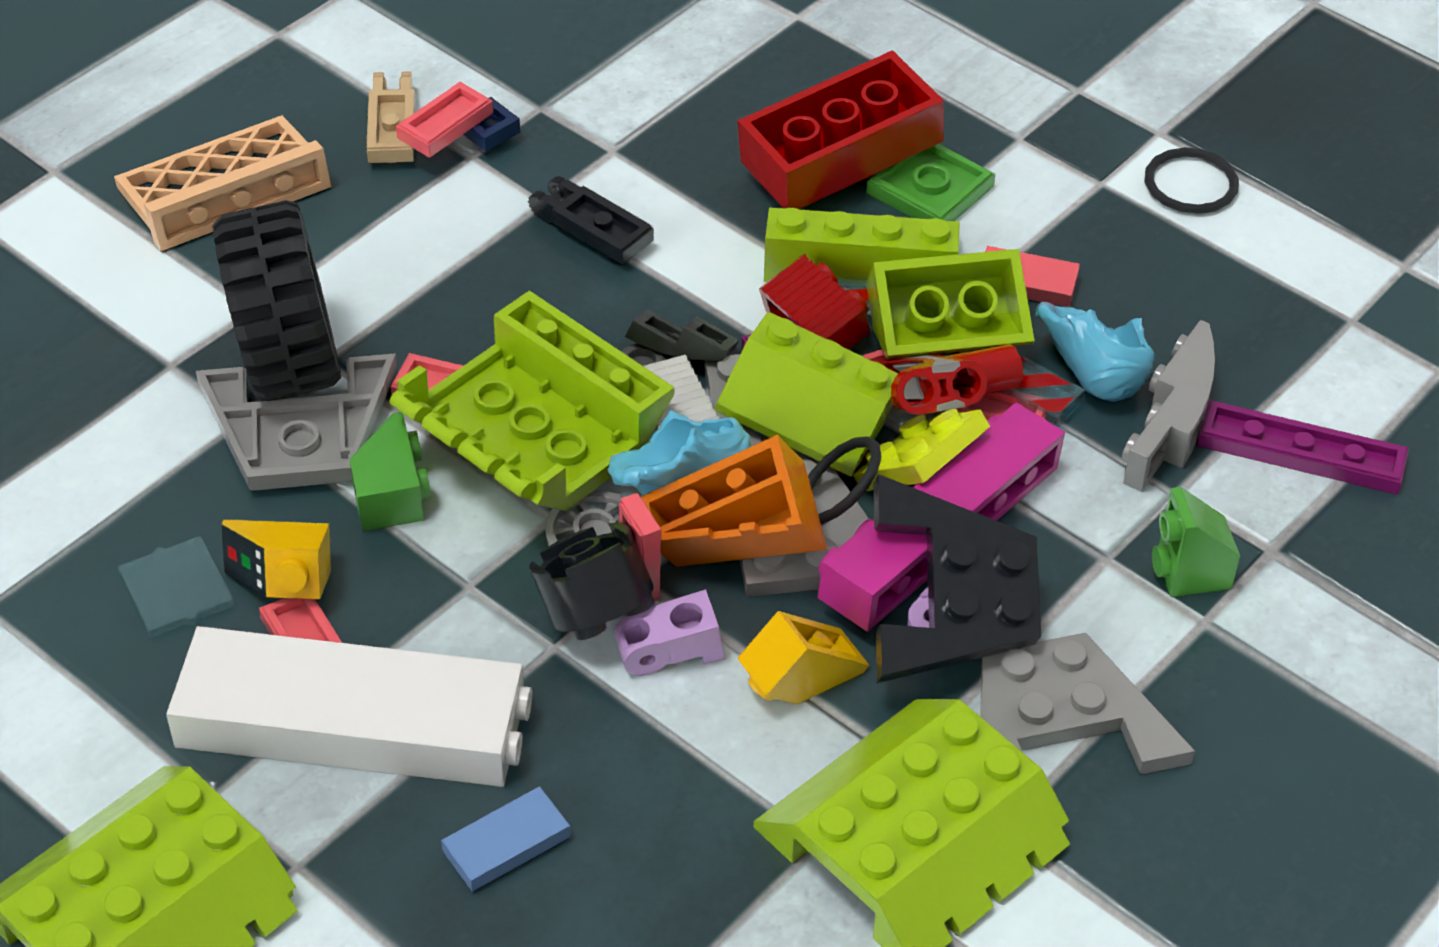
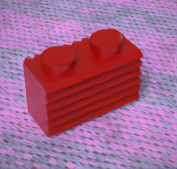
M806 254L800 256L759 288L766 312L788 319L795 325L827 340H832L846 349H853L855 343H860L862 338L868 337L871 332L866 316L869 308L862 296L854 289L846 292L843 287L838 285L835 274L825 263L820 262L815 265L812 260L808 259Z

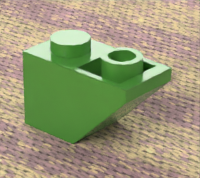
M402 412L393 413L350 458L354 493L362 531L424 520L422 499L431 498L427 471L425 467L416 469L415 462L422 461L417 430L407 432Z
M1171 488L1166 511H1161L1159 516L1161 533L1159 545L1153 546L1152 563L1156 576L1164 578L1170 597L1231 590L1240 554L1225 516L1184 488Z

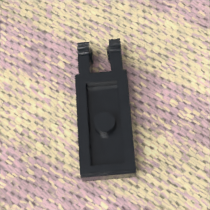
M556 176L548 182V192L551 195H546L545 192L540 190L533 193L528 198L529 201H527L531 211L538 218L540 217L548 224L553 222V224L622 265L654 241V228L652 225L584 185L580 187L561 176Z

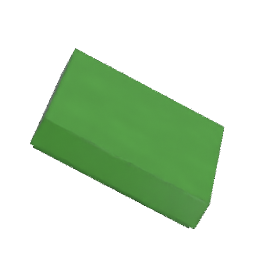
M937 144L876 173L867 181L866 193L911 218H937L955 221L994 186L996 174Z

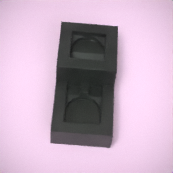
M648 309L632 321L625 335L626 338L657 352L675 357L686 355L687 359L704 361L723 360L725 356L736 348L739 339L698 316L682 329Z

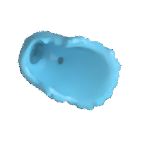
M1043 301L1037 305L1035 317H1040L1044 321L1052 336V343L1068 367L1074 372L1075 377L1086 392L1099 399L1116 402L1132 397L1150 378V374L1153 372L1155 353L1144 338L1142 318L1132 319L1126 325L1114 330L1113 328L1106 327L1098 320L1095 311L1091 309L1086 312L1083 309L1066 306L1059 307Z
M670 410L662 421L660 429L656 430L651 436L650 443L645 444L639 450L623 451L611 456L608 473L612 476L614 484L634 486L645 495L751 447L750 435L735 418L726 417L697 422Z

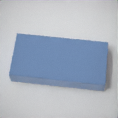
M539 786L442 839L441 844L443 853L473 892L570 838L571 833L568 822Z

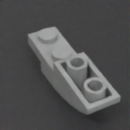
M1200 320L1189 336L1182 334L1173 348L1170 362L1167 366L1160 364L1151 378L1149 391L1153 392L1154 396L1151 410L1145 421L1144 430L1141 435L1137 433L1131 435L1122 453V461L1127 463L1123 484L1140 492L1145 488L1163 461L1183 468L1199 438L1209 401L1215 366L1214 340L1209 323Z

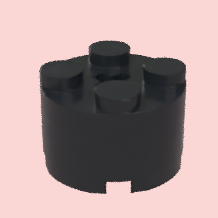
M608 523L612 533L598 536L594 527L573 533L540 552L543 560L540 566L533 561L530 563V573L555 629L564 632L574 631L577 640H586L605 631L607 628L606 622L624 614L626 616H634L643 613L654 605L655 602L651 595L654 584L632 531L626 523Z

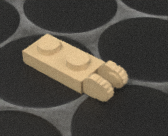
M412 71L401 72V77L399 78L400 89H387V80L384 77V72L373 73V89L369 90L368 163L414 162V148L399 140L396 133V125L415 113Z

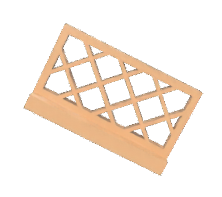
M283 115L114 176L117 189L150 228L154 244L160 251L214 232L212 225L223 214L284 200L293 202L332 187L324 148L316 140L308 143ZM281 134L279 140H265L266 138ZM231 151L239 152L236 156L223 155ZM253 153L269 154L267 158L251 157ZM187 167H197L194 171H181ZM212 168L227 169L224 174L209 173ZM146 182L154 183L151 187L138 186ZM169 184L184 185L182 189H167Z

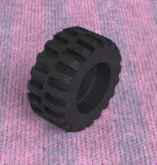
M284 200L221 215L212 225L216 256L236 340L238 341L240 354L254 395H256V398L272 401L333 387L341 379V371L322 286L299 205Z

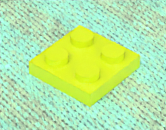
M951 409L935 418L927 419L926 415L922 414L905 422L899 428L901 433L899 437L893 442H886L880 445L881 462L878 472L867 491L874 490L873 483L878 474L905 485L924 483L990 427L981 409L958 413L957 409ZM870 452L866 455L868 462L853 474L857 484L867 470L871 457Z

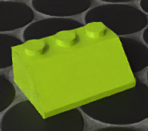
M1019 249L873 262L866 285L873 330L886 359L982 350L1009 344L1013 346L1033 345L1035 342Z
M767 312L748 338L719 396L714 411L727 417L735 418L739 423L770 438L778 435L789 447L820 462L830 451L852 438L868 436L875 440L888 419L893 406L891 385L898 373L878 362L858 355L832 340H827L795 325L788 319ZM856 448L845 453L831 464L830 467L851 477L868 448Z

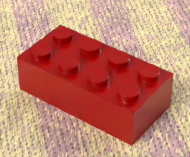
M891 50L737 120L740 162L783 209H801L944 142V100L907 63Z

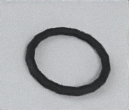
M1183 147L1170 149L1155 156L1145 168L1144 183L1150 194L1164 206L1179 212L1202 214L1215 212L1230 204L1238 193L1239 178L1232 165L1219 155L1203 149ZM1180 157L1200 158L1215 164L1225 172L1229 179V190L1224 197L1214 202L1204 204L1183 203L1168 197L1158 189L1154 181V172L1160 164L1169 159Z
M868 436L855 437L838 445L825 455L809 473L808 478L811 489H813L821 475L845 453L864 447L870 450L869 464L861 480L842 501L833 508L818 514L821 524L839 517L851 508L871 485L878 472L882 458L880 445Z

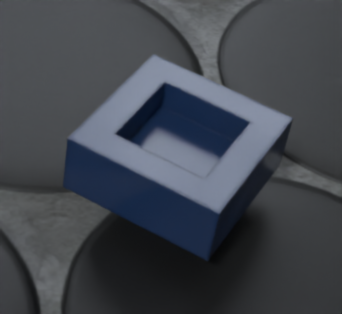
M489 97V99L493 101V114L463 134L485 152L521 132L520 118L492 97Z

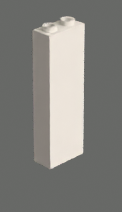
M197 626L166 715L175 748L504 787L509 765L517 766L520 760L522 733L517 732L519 720L528 721L532 706V687H524L523 667L520 663Z

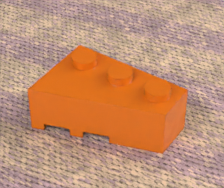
M778 435L640 497L661 528V554L676 567L828 550L805 463Z

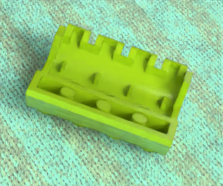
M528 291L494 314L495 344L429 390L427 370L419 365L397 380L398 390L392 394L389 403L413 421L422 423L421 427L449 447L458 449L457 452L485 473L495 475V480L520 498L529 499L540 506L567 511L612 477L608 473L611 456L623 451L639 450L648 442L675 394V387L531 291Z
M915 699L754 820L753 825L791 863H794L809 851L874 911L873 939L881 947H946L953 939L944 923L954 934L961 935L994 908L987 892L994 900L1001 902L1035 874L1029 862L1035 868L1042 869L1070 846L1062 829L1069 822V819L1043 769L960 699Z
M163 766L0 883V936L9 945L19 939L26 947H254L256 942L245 926L251 923L256 932L265 938L294 916L298 910L290 898L293 896L292 890L296 886L264 836L190 766Z

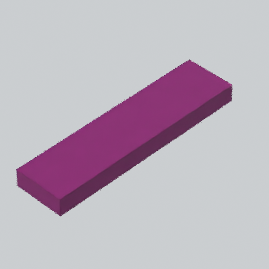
M1212 400L1208 401L1197 442L1198 447L1398 495L1409 449V447Z

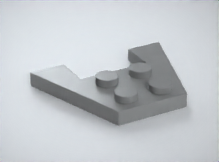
M396 353L348 357L346 359L347 394L249 402L246 368L234 367L196 371L198 385L250 491L352 482L350 458L371 437L397 369Z
M1087 633L1040 641L1032 646L1012 649L982 658L980 717L1020 751L1122 731L1139 773L1147 774L1190 765L1193 762L1195 750Z

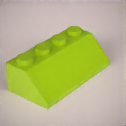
M769 208L765 235L764 282H768L800 256L806 254L808 259L812 260L815 265L820 262L825 263L835 274L836 278H838V285L840 287L867 289L866 282L873 262L958 254L960 222L937 218L919 219L895 217L892 215L851 214L841 211L824 212L799 210L796 208Z

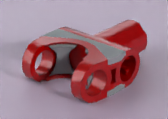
M1011 344L949 356L929 354L878 361V363L898 373L891 385V396L894 402L892 407H898L900 410L910 414L922 415L971 406L978 403L984 394L1019 388L1023 380L1022 359L1016 347Z

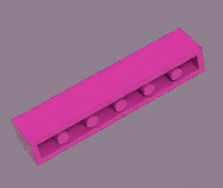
M1016 402L1000 416H992L987 421L990 427L928 480L924 483L916 484L912 488L997 521L1058 468L1065 431ZM874 519L865 520L852 538L839 548H831L821 560L818 569L821 574L818 599L868 632L928 580L927 535L875 531Z

